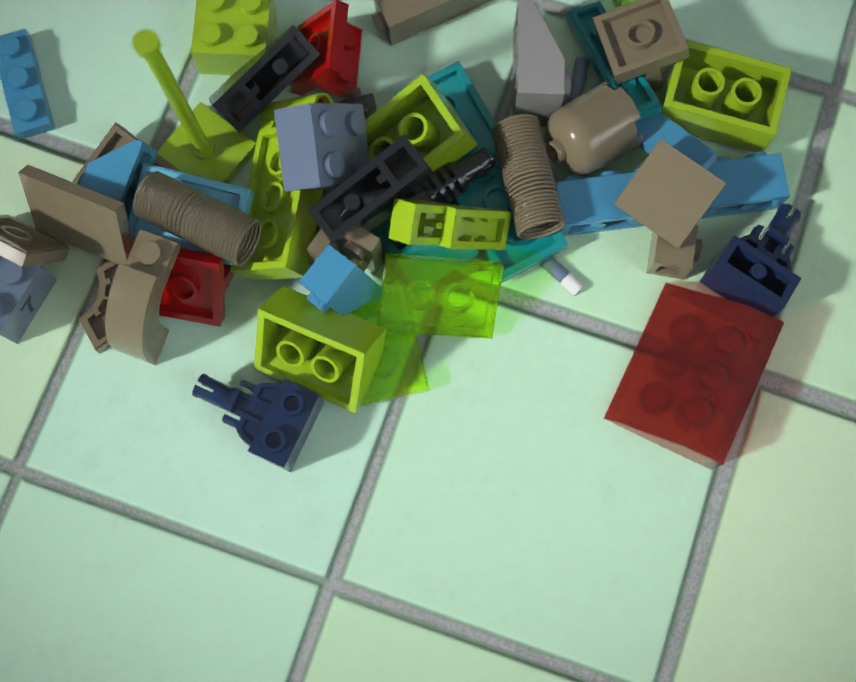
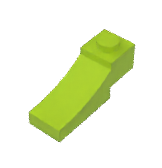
M394 198L388 238L408 245H437L448 249L505 250L511 212L502 209Z

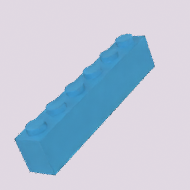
M760 151L748 154L744 158L730 160L728 156L717 157V161L707 170L726 182V185L701 219L778 209L779 205L783 204L790 197L781 153L767 155L766 152ZM638 169L634 172L619 174V171L615 170L600 173L597 177L584 179L582 176L572 175L561 179L560 182H556L555 187L557 188L556 191L558 192L562 207V214L566 222L564 227L560 229L564 237L643 227V224L614 205Z

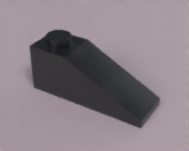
M292 25L223 83L209 97L210 103L240 133L320 53L295 25Z
M404 134L307 211L331 243L334 244L393 205L394 198H404L434 173Z

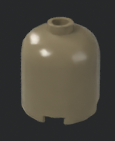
M602 82L550 115L545 127L547 154L554 163H557L568 173L585 175L639 147L643 140V135H637L635 122L641 119L640 113L631 97L621 87L613 90L607 86V82Z

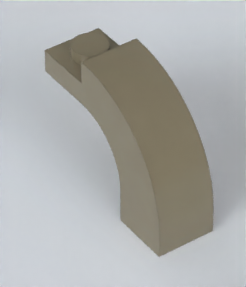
M140 229L126 264H118L107 301L105 330L107 341L111 348L156 365L169 333V329L163 327L160 323L159 309L165 285L181 248V245L177 242Z

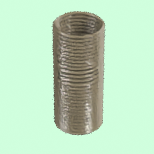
M519 114L499 121L491 131L504 179L503 182L505 183L504 186L506 187L505 191L507 192L509 207H511L512 218H514L517 236L521 239H536L551 235L562 229L566 223L562 214L563 211L561 210L558 192L556 191V183L551 171L552 168L550 167L540 122L537 116L531 114Z
M159 171L148 174L140 183L134 196L133 211L136 217L200 247L235 266L245 264L259 243L262 233L260 220Z

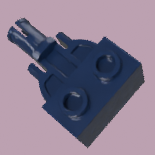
M790 204L779 205L776 214L760 237L759 235L764 229L762 225L755 226L749 235L741 238L734 235L716 254L699 281L763 324L785 308L801 280V277L791 272L790 256L795 247L790 244L783 250L790 240V233L802 216L797 208L791 216H788L793 207Z
M203 373L197 381L214 391L210 392L195 385L192 391L193 397L200 398L240 417V420L224 414L222 421L236 429L242 441L249 446L248 452L291 473L325 403L321 396L286 379H283L281 385L276 383L255 385L242 380L239 386L253 393L250 395Z

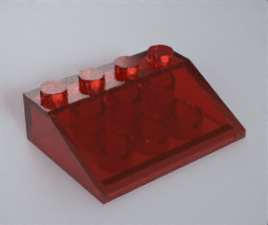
M665 283L603 419L710 470L722 466L784 322L745 304Z

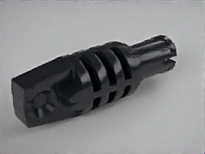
M484 147L458 164L455 162L447 163L434 171L432 176L412 190L413 197L410 199L448 204L466 193L469 183L495 167V161L490 152Z

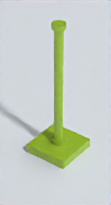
M142 29L136 32L131 41L132 47L139 57L145 59L181 122L158 149V154L183 173L229 184L253 157L256 143L242 132L238 133L230 123L202 102L192 111L161 52L162 44L156 32L150 29Z

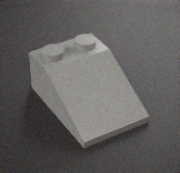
M517 0L513 27L512 116L519 114L535 115L539 119L540 126L546 127L550 115L566 105L567 97H570L571 74H565V58L534 1Z

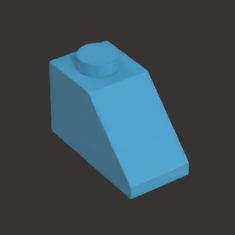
M134 140L89 162L85 172L79 177L77 184L123 202L127 218H129L143 163L153 165L158 150L142 141Z
M329 244L299 281L302 286L310 291L306 298L324 313L330 307L341 316L382 297L386 292L359 267Z

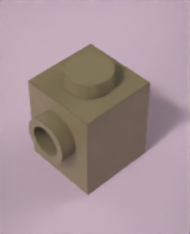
M695 225L678 249L652 231L646 273L684 280L693 269V262H697L700 257L702 240L697 239L698 225Z

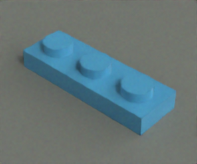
M26 29L1 35L0 79L14 134L22 140L55 130L31 35Z

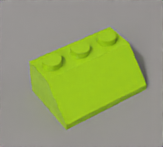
M282 286L258 308L254 370L280 381H283V379L291 381L319 394L323 400L356 414L381 361L386 328L350 313L341 316L330 307L324 313L306 299L307 295Z

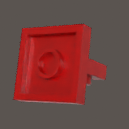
M334 0L297 26V29L320 55L291 82V93L304 96L319 88L347 100L356 96L362 29L347 23L348 4L340 0Z
M180 248L162 294L159 316L220 327L225 318L224 294L235 274L230 271L231 265L225 264L224 259L214 254Z

